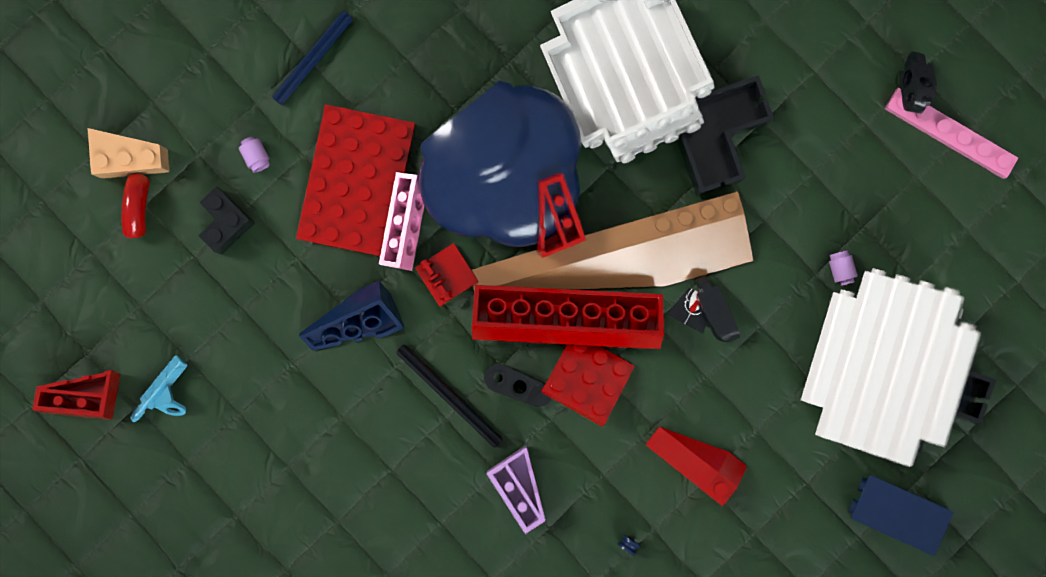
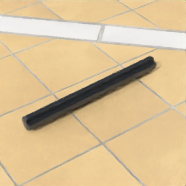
M402 345L397 350L396 354L492 447L495 448L502 442V437L406 345Z

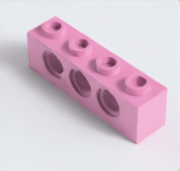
M396 172L380 255V265L410 271L413 269L424 210L418 175Z

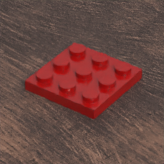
M567 344L541 392L603 427L635 366L600 346Z

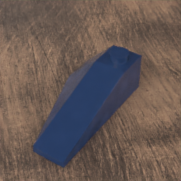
M376 281L356 291L299 333V337L311 350L339 346L341 342L353 339L355 342L363 341L362 338L374 335L376 338L385 337L403 329L404 324L391 294L380 281Z

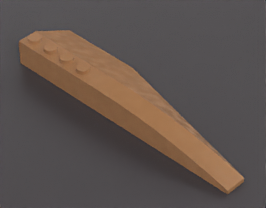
M734 192L585 235L586 241L541 258L537 250L471 271L478 280L473 285L474 291L475 285L569 290L664 287L753 261L744 210L738 192Z

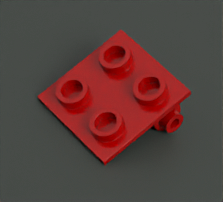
M454 243L433 257L423 260L419 266L415 267L439 306L447 303L478 282Z

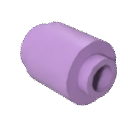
M252 136L241 141L242 145L239 147V151L248 168L252 169L253 173L262 171L270 166L268 161L270 158L259 138L254 139Z
M848 250L829 255L831 259L829 264L835 283L840 281L842 286L855 282L854 277H858L853 257L852 255L849 256Z

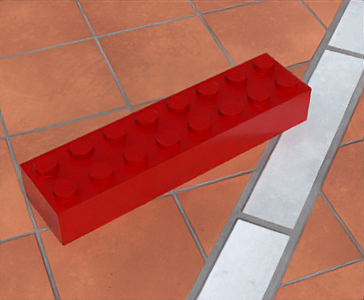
M475 285L472 316L473 340L647 349L661 348L664 337L663 294Z

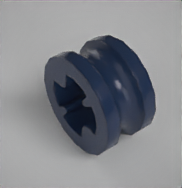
M623 534V541L617 544L635 556V550L637 548L640 549L641 545Z

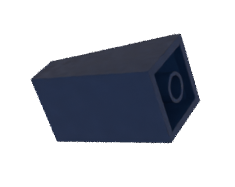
M871 475L868 476V479L862 478L858 487V491L862 493L858 501L853 499L848 511L852 513L851 519L935 556L954 512Z

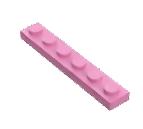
M900 88L895 90L885 107V110L1002 179L1008 177L1018 160V157L929 105L926 106L922 114L905 111Z

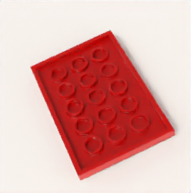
M325 104L296 239L380 256L396 172L406 173L416 124L414 122Z

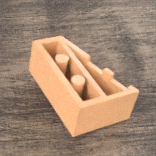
M88 128L92 175L102 179L129 176L135 173L144 175L170 172L168 149L163 146Z

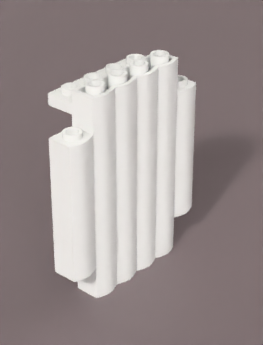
M572 0L551 11L561 35L541 44L540 47L564 102L568 104L576 117L581 142L585 148H596L605 139L617 163L621 161L622 163H627L635 159V155L642 151L644 153L652 152L657 148L656 145L661 142L671 143L679 138V134L686 131L687 133H693L701 128L700 125L704 121L694 97H706L715 87L675 0Z
M872 268L871 272H864L857 298H854L855 293L840 290V294L833 292L801 400L823 407L815 435L907 466H913L921 439L946 446L981 333L975 331L976 326L961 323L960 327L956 326L958 318L961 319L963 313L962 304L964 298L958 296L959 291L950 288H944L943 292L934 289L935 285L923 281H920L919 285L909 283L910 278L896 275L895 279L886 277L887 272Z

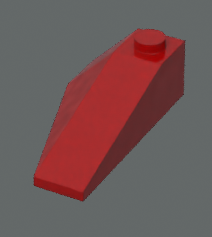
M658 427L645 444L722 506L737 489L747 468L744 463L728 451L662 427Z

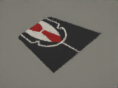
M689 288L669 310L667 315L703 334L706 324L697 305V294L699 292Z

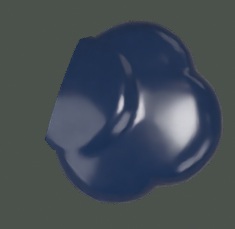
M500 80L421 143L424 159L419 171V189L423 203L429 215L440 226L454 234L471 238L488 237L495 242L511 247H525L537 244L539 240L538 181L558 173L563 174L573 205L576 208L580 193L579 176L576 168L581 150L579 126L568 104L544 88L532 85H515L513 87L511 84ZM559 181L548 185L547 189L559 222L563 216H567L570 219ZM544 195V239L546 241L556 235L557 231ZM555 195L562 196L564 204L557 206L553 202V197Z

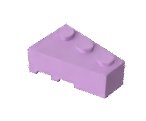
M526 445L487 470L486 473L525 534L545 522V515Z

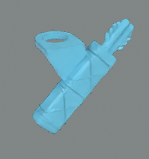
M175 355L153 381L152 385L145 391L140 398L142 403L137 405L136 410H133L130 417L132 422L139 420L147 408L152 410L155 407L173 416H182L186 413V407L174 401L170 388L187 367V363L183 358ZM169 408H177L179 411L170 410Z

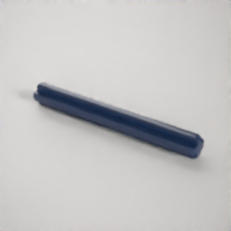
M342 11L276 90L272 98L280 105L285 103L352 22L349 14Z

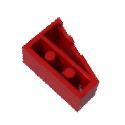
M558 173L538 181L539 240L537 243V253L541 258L582 243L586 241L563 174ZM558 181L570 214V219L567 216H563L560 222L547 189L548 185ZM544 195L557 231L556 235L546 241L544 239ZM555 195L553 202L557 206H561L564 204V198L560 195Z

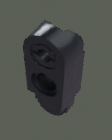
M913 51L907 57L905 71H899L902 104L905 111L922 114L926 106L930 105L936 97L937 82L934 67L927 65L925 54Z
M705 276L696 279L699 294H697V305L707 328L710 327L714 337L721 342H731L740 338L737 324L719 285L712 288Z
M494 364L485 372V384L494 392L536 407L546 406L552 399L541 392L545 384L506 365ZM500 373L503 376V380L495 382V374ZM517 380H523L527 385V389L523 393H517L513 389V384Z

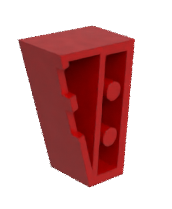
M109 370L96 375H86L78 379L37 386L32 410L44 414L113 420L121 374Z

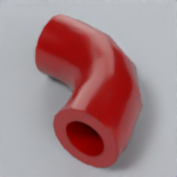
M139 173L129 175L123 192L121 211L122 233L128 238H139L146 233L145 215L150 181L146 176Z

